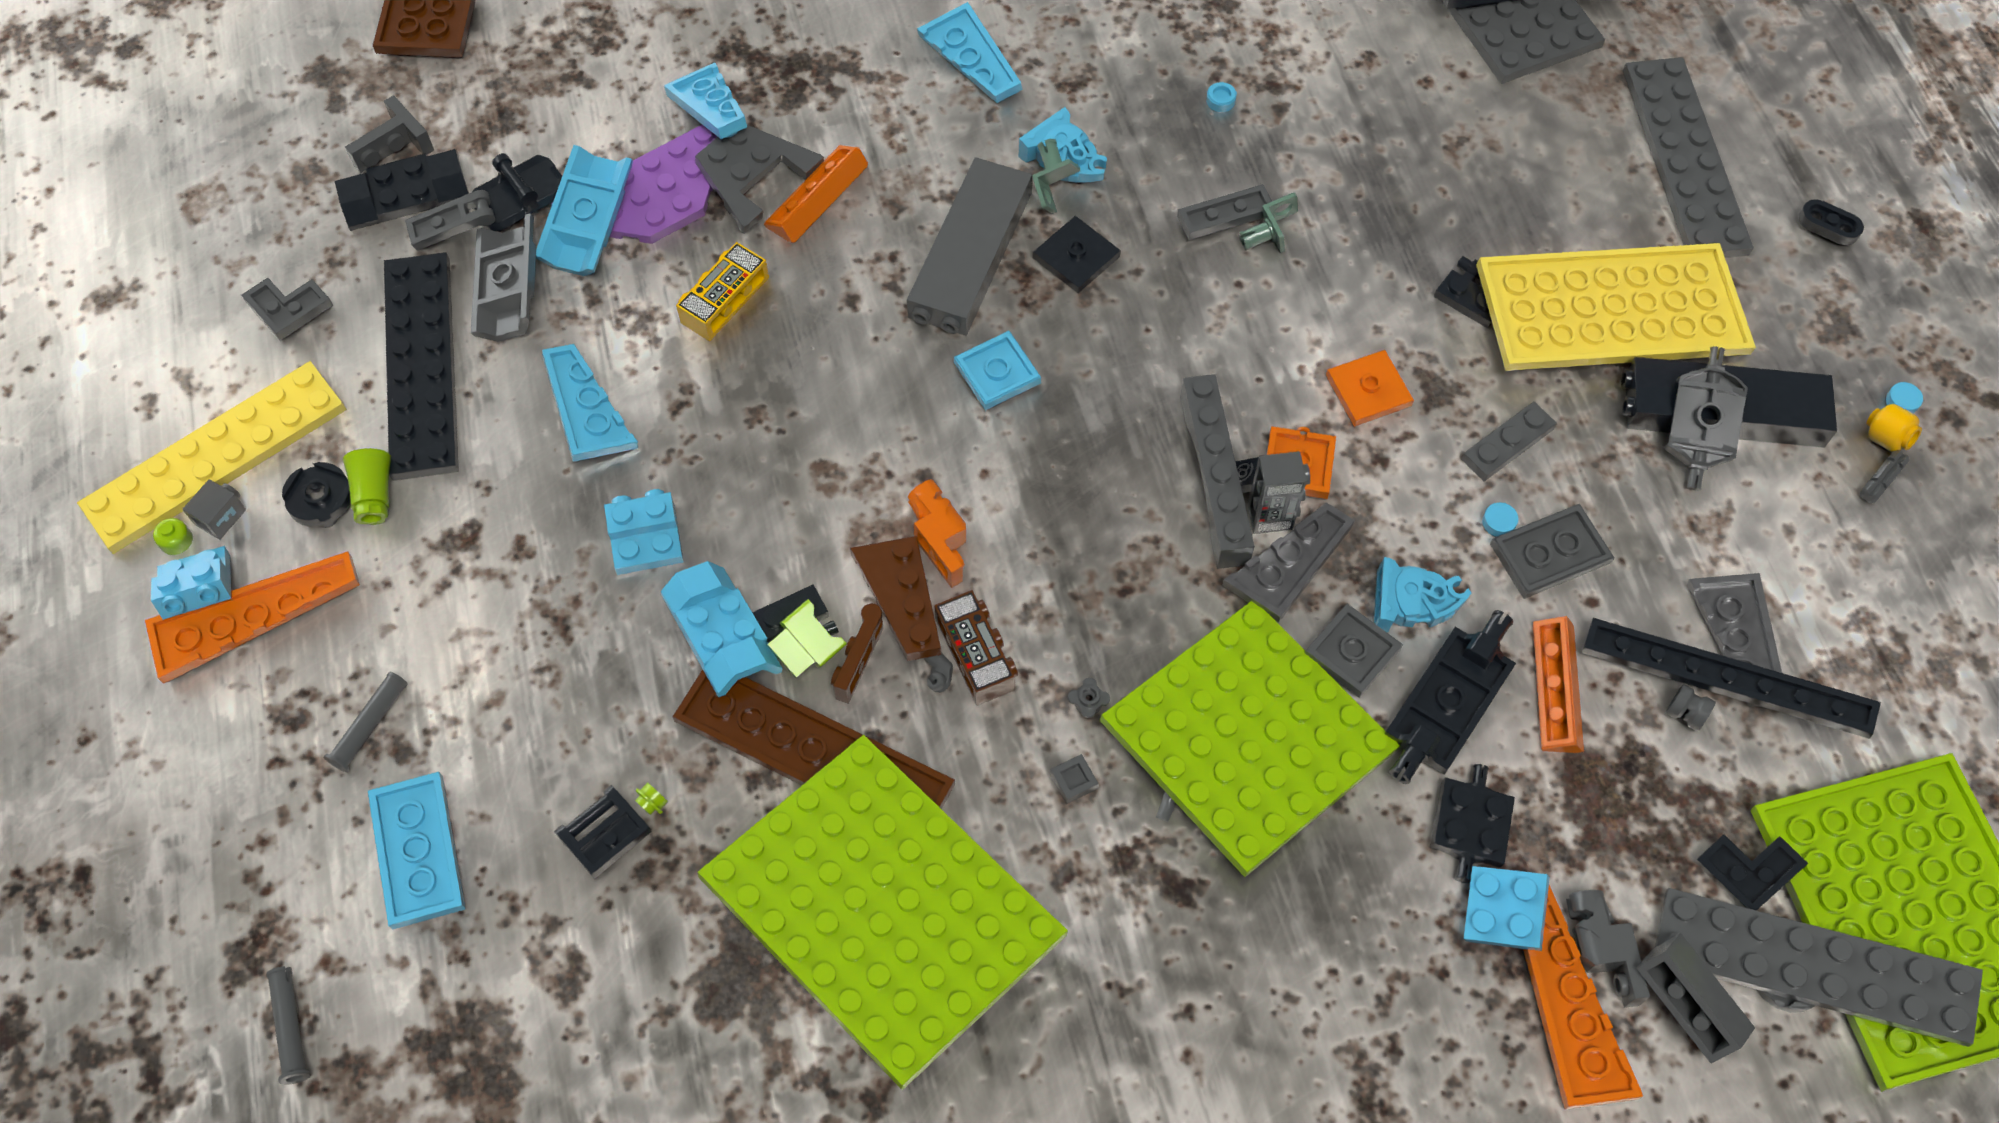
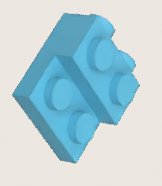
M653 489L646 492L645 497L631 499L629 496L622 495L613 498L612 503L604 505L614 568L617 575L684 563L675 504L671 492L665 493L663 490Z
M225 546L204 550L199 554L179 560H171L163 565L157 566V577L151 578V602L163 620L232 599L230 554Z

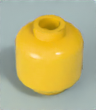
M1889 404L1881 410L1876 408L1866 422V425L1870 427L1868 431L1869 439L1891 452L1903 449L1909 450L1916 443L1922 432V428L1919 426V418L1896 404Z

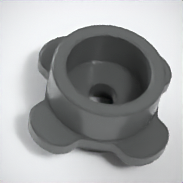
M1086 678L1081 687L1069 692L1068 700L1071 704H1075L1076 709L1083 717L1092 718L1101 710L1102 706L1109 704L1110 695L1107 692L1101 691L1095 679ZM1086 696H1092V700H1087Z

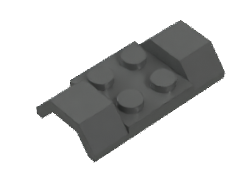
M531 213L525 214L523 227L500 233L485 228L477 229L471 334L475 337L500 342L527 333L530 320V298L534 297L536 244L533 242L534 216Z

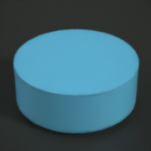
M1215 83L1207 91L1206 103L1210 109L1216 112L1230 111L1235 106L1237 92L1228 83Z
M1907 382L1895 384L1886 395L1887 405L1896 404L1913 414L1923 403V395L1919 388Z
M1499 502L1490 505L1486 509L1482 523L1489 534L1498 537L1515 530L1519 518L1512 506Z

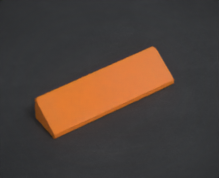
M839 145L765 221V227L788 242L795 243L867 168L868 162L860 148Z
M1567 616L1533 621L1541 750L1565 753L1584 752L1574 625Z

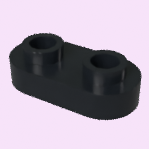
M1818 199L1806 202L1798 217L1799 222L1804 228L1841 245L1854 244L1864 230L1863 222L1859 217Z

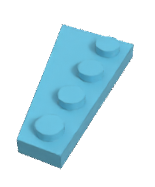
M712 63L664 85L666 95L720 139L732 137L738 131L747 128L745 116L737 101L733 99L731 90L726 86L716 63Z

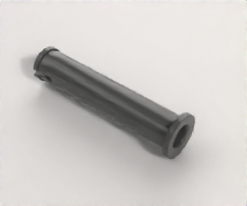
M388 672L387 677L330 754L324 755L323 758L328 763L348 773L350 770L348 765L399 694L408 685L399 675Z
M285 966L269 970L266 976L269 983L282 1073L278 1078V1082L282 1085H291L310 1078L311 1073L305 1067L292 980V968H285Z

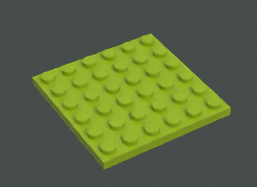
M1252 601L1104 712L1100 718V722L1244 877L1249 875L1396 753L1400 747L1395 740L1385 735L1386 731L1316 661L1305 654V650L1264 609Z

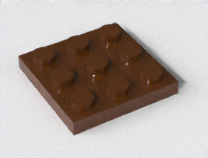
M384 0L372 45L375 53L463 57L476 0Z

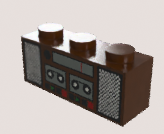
M973 590L934 605L936 622L976 706L1015 691V677L1018 676L1017 668L1011 657L1005 658L1001 649L1004 647L1002 637L998 629H991L987 619H990V614L983 600L978 601Z

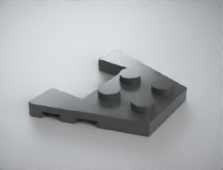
M749 125L732 137L723 139L717 137L695 155L696 165L714 192H718L724 201V207L729 214L733 215L737 221L738 228L744 234L763 218V210L744 196L750 188L780 162H783L806 180L824 161V157L821 154Z

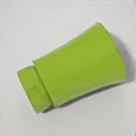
M374 448L357 449L348 452L343 457V463L348 478L354 521L361 525L384 523L385 519L388 518L391 455L384 450Z

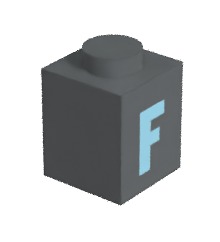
M209 479L182 510L195 526L221 540L246 511V508L238 499L241 495L236 489L227 483L220 486Z

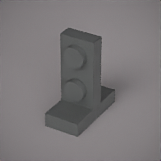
M394 95L384 100L391 119L345 146L354 167L360 173L376 165L394 152L401 150L411 142L422 154L426 153L428 155L434 151L427 131Z

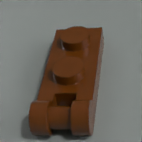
M873 603L867 604L862 608V626L857 636H851L845 650L846 660L843 666L838 665L831 679L836 700L849 704L883 631L881 608Z

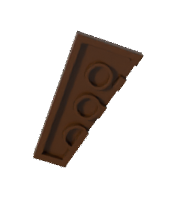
M917 536L850 548L851 556L855 563L858 564L867 586L870 587L876 598L877 605L881 608V612L884 613L906 660L912 661L942 655Z

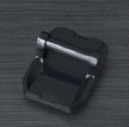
M501 153L492 161V165L497 170L498 175L474 188L472 191L485 190L489 193L491 200L489 208L493 209L496 220L487 227L492 231L506 232L512 228L515 222L523 219L525 214H532L554 201L562 175L548 157L536 155L513 167L509 156Z

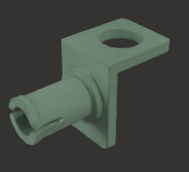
M1056 139L1044 140L1046 146H1044L1043 142L1037 145L1045 169L1032 175L1042 208L1054 214L1057 212L1049 185L1079 172L1080 167L1070 159L1062 162Z
M1291 193L1262 205L1264 223L1239 232L1241 243L1246 251L1269 240L1275 242L1280 253L1285 251L1284 235L1276 221L1298 212L1296 193ZM1290 204L1285 210L1275 212L1280 206Z

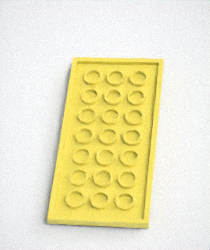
M1720 243L1480 257L1476 264L1505 371L1632 363L1634 357L1664 360L1707 358L1710 355V347L1717 346L1718 349L1720 347L1725 348L1724 356L1751 355L1756 348Z

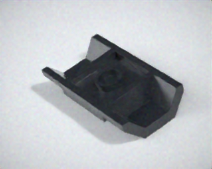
M457 149L426 156V153L367 168L366 173L334 181L339 203L350 231L427 211L469 194Z

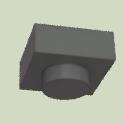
M1082 754L1050 769V775L1066 804L1097 790L1099 787L1098 781Z

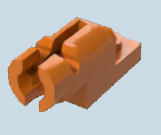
M930 479L916 486L908 495L910 500L908 503L918 521L914 522V536H917L920 547L950 587L953 588L963 582V567L965 564L956 549L966 542V523L952 506L951 501L941 497L942 490Z

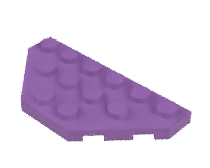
M702 124L633 160L624 187L625 193L609 238L622 239L623 236L639 238V241L643 243L653 244L705 216L708 207L707 201L710 191H713V189L696 165L695 155L716 139L717 136Z

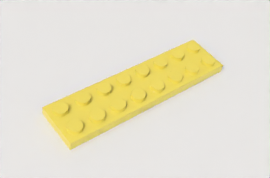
M309 361L81 499L77 504L112 554H115L154 530L161 521L173 518L183 512L182 509L209 479L220 486L224 483L228 484L346 411V408L312 362Z

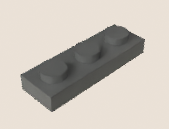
M1262 184L1178 209L1177 217L1188 240H1192L1262 219V205L1270 203L1272 200Z
M1533 401L1464 452L1461 460L1485 482L1552 432L1557 422Z

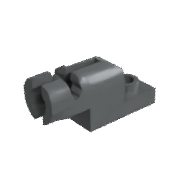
M1584 890L1570 894V899H1566L1569 917L1572 920L1579 921L1572 929V932L1575 935L1577 947L1581 954L1580 960L1586 972L1615 971L1614 988L1616 994L1622 997L1624 1008L1640 1006L1650 998L1646 980L1637 970L1641 959L1632 923L1611 925L1614 923V919L1605 901L1604 893L1601 890Z

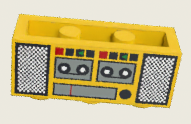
M738 242L729 250L724 251L720 255L718 262L709 271L704 272L700 276L698 283L689 292L684 293L680 297L676 308L681 324L710 342L769 279L766 260Z

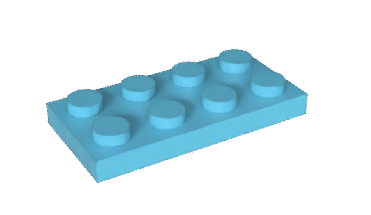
M440 772L368 790L388 926L393 930L466 910L445 786Z

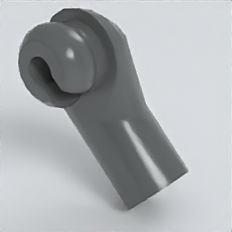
M942 652V655L923 658L932 667L930 678H927V685L931 690L939 693L948 689L953 673V664Z

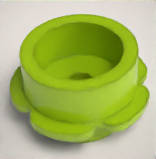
M647 782L640 790L636 788L635 791L639 794V797L635 801L649 815L655 810L659 814L663 813L661 809L668 801Z

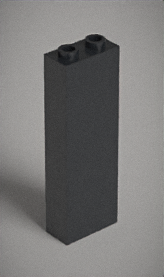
M1634 357L1629 368L1624 369L1621 378V387L1626 388L1622 414L1627 416V429L1670 433L1679 384L1676 382V379L1692 371L1704 369L1708 364ZM1722 365V367H1725V371L1738 377L1747 386L1739 440L1825 448L1836 434L1837 422L1832 375ZM1703 408L1701 418L1706 424L1714 425L1717 421V414L1711 408Z

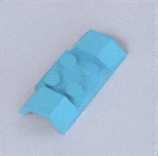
M573 145L536 249V259L556 270L581 276L595 273L603 247L607 245L625 193L624 187L633 164L631 158L626 157L620 161L605 159L592 155L580 146Z
M706 561L675 573L661 590V596L718 698L724 696L736 681L762 670L773 674L782 672V666L775 654L767 646L765 633L739 589L735 588L723 567Z

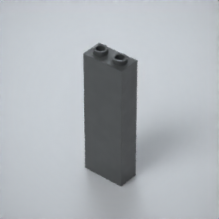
M977 157L974 158L907 298L908 318L913 319L919 324H929L942 328L951 334L958 333L967 336L1032 194V174Z

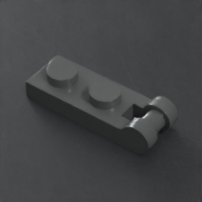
M477 190L406 219L405 222L411 245L418 251L479 225L489 226L493 224L496 218L493 209L489 208L491 203L489 193L485 190ZM477 208V210L469 213V210Z

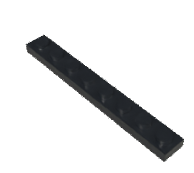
M1596 618L1592 619L1582 653L1868 739L1874 733L1881 702Z

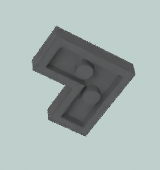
M269 278L261 281L241 295L248 306L279 341L333 306L330 298L312 279L287 296H284Z

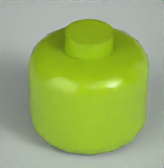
M169 518L158 523L153 532V539L164 553L177 555L183 553L191 546L193 535L183 521L177 518Z

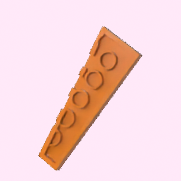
M347 551L232 590V599L163 620L158 615L146 619L145 623L158 679L162 683L169 682L359 586L352 556Z
M1549 885L1542 951L1523 950L1564 1109L1639 1100L1643 1097L1641 1088L1624 1050H1620L1611 1030L1613 1028L1607 1013L1604 1014L1595 994L1597 990L1592 979H1588L1580 961L1581 954L1573 937L1568 932V925Z

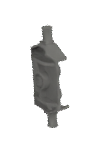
M1717 346L1710 347L1709 361L1706 368L1681 375L1676 379V382L1679 383L1669 442L1665 445L1664 449L1683 464L1689 466L1690 472L1686 488L1690 490H1701L1703 473L1709 467L1726 463L1736 458L1747 386L1738 377L1725 371V367H1722L1725 348L1722 347L1719 349ZM1703 408H1711L1716 412L1717 421L1714 425H1708L1702 420L1701 411Z

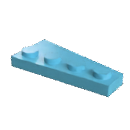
M968 2L917 28L918 35L996 103L1023 90L1021 81Z
M570 344L543 349L544 364L572 461L575 462L638 449V441L627 430L623 418L612 407L608 400V395L602 387H599L594 379L593 372L576 346Z

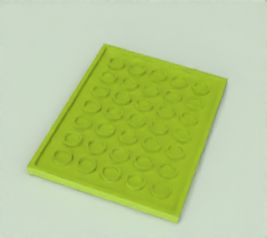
M865 735L857 739L698 871L699 879L901 1090H904L1036 966L1068 933V930Z
M1953 753L1755 805L1750 811L1767 847L1780 836L1808 862L1799 873L1785 884L1802 923L1983 970L1974 1044L1969 1047L1845 1014L1881 1092L1999 1059V841Z

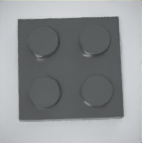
M1347 603L1307 648L1305 654L1316 661L1333 679L1360 698L1398 654L1403 644Z

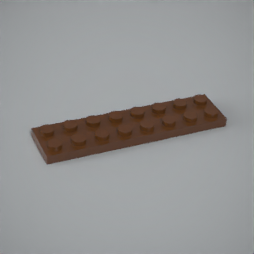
M703 669L672 716L674 722L800 785L806 783L863 735L746 677L737 680L724 696L718 698ZM867 737L942 809L955 786V779Z

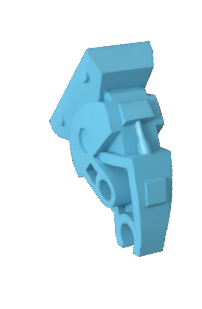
M1066 107L1019 138L1018 157L1027 163L1037 159L1039 165L1044 169L1045 167L1037 145L1043 142L1044 146H1046L1044 140L1056 139L1062 162L1070 159L1080 167L1079 172L1061 179L1063 181L1087 183L1104 179L1107 157L1098 155L1094 144L1089 141L1088 136L1079 127L1070 123V113ZM1099 166L1104 169H1096L1095 167Z
M1384 557L1377 570L1374 623L1387 633L1393 623L1399 626L1413 627L1415 623L1424 622L1429 627H1433L1451 619L1465 604L1472 592L1469 588L1462 594L1456 593L1453 590V587L1459 586L1462 581L1459 576L1445 580L1441 575L1414 566L1399 567L1395 560Z

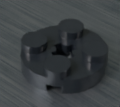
M326 462L312 463L314 467L307 468L306 470H303L301 467L288 477L282 489V498L285 501V508L296 522L306 526L328 528L335 525L338 518L347 511L351 504L348 479L344 472L336 465ZM321 489H324V495L316 500L312 498V492L318 493Z

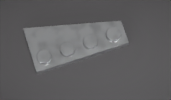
M1760 573L1689 579L1687 586L1722 655L1782 673ZM1746 702L1749 707H1760L1758 705Z

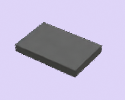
M1580 503L1495 537L1490 543L1523 599L1611 564L1615 558Z

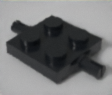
M1475 764L1473 766L1471 783H1464L1445 777L1440 786L1430 848L1446 852L1455 859H1458L1455 880L1458 882L1462 880L1461 883H1470L1473 864L1484 863L1501 868L1505 864L1515 797L1486 787L1489 767L1486 765L1482 767V764Z

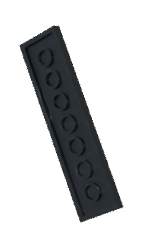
M447 252L384 260L388 453L391 455L389 476L392 481L459 472L450 259Z

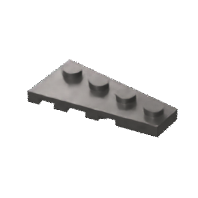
M1325 503L1297 524L1294 530L1286 536L1274 541L1270 548L1258 557L1254 556L1246 562L1245 566L1238 572L1226 577L1223 580L1222 586L1246 602L1252 601L1279 623L1351 530L1355 520L1332 505Z

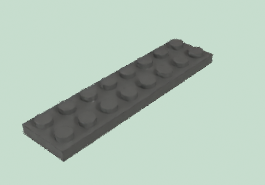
M1678 57L1626 63L1623 73L1683 245L1720 243L1725 258L1750 255L1754 247L1684 58Z
M1668 888L1665 892L1655 947L1681 933L1713 975L1719 980L1969 1047L1974 1044L1983 974L1982 969Z

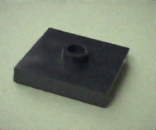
M1075 215L1033 251V259L1079 294L1120 257L1121 250Z

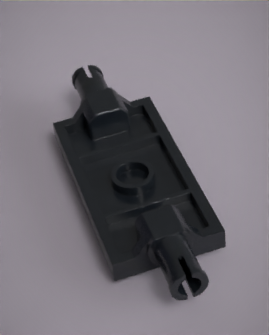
M1495 610L1483 630L1476 634H1467L1457 627L1453 629L1385 732V735L1395 740L1400 745V748L1404 749L1393 767L1389 770L1390 775L1394 779L1398 777L1402 769H1405L1399 782L1409 784L1422 761L1442 774H1446L1516 665V662L1504 656L1500 649V641L1513 625V619L1508 614L1502 623L1498 624L1504 612Z

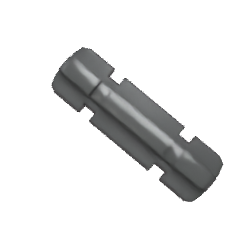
M1900 450L1893 451L1860 491V497L1866 499L1868 503H1875L1909 462L1908 455L1903 454Z

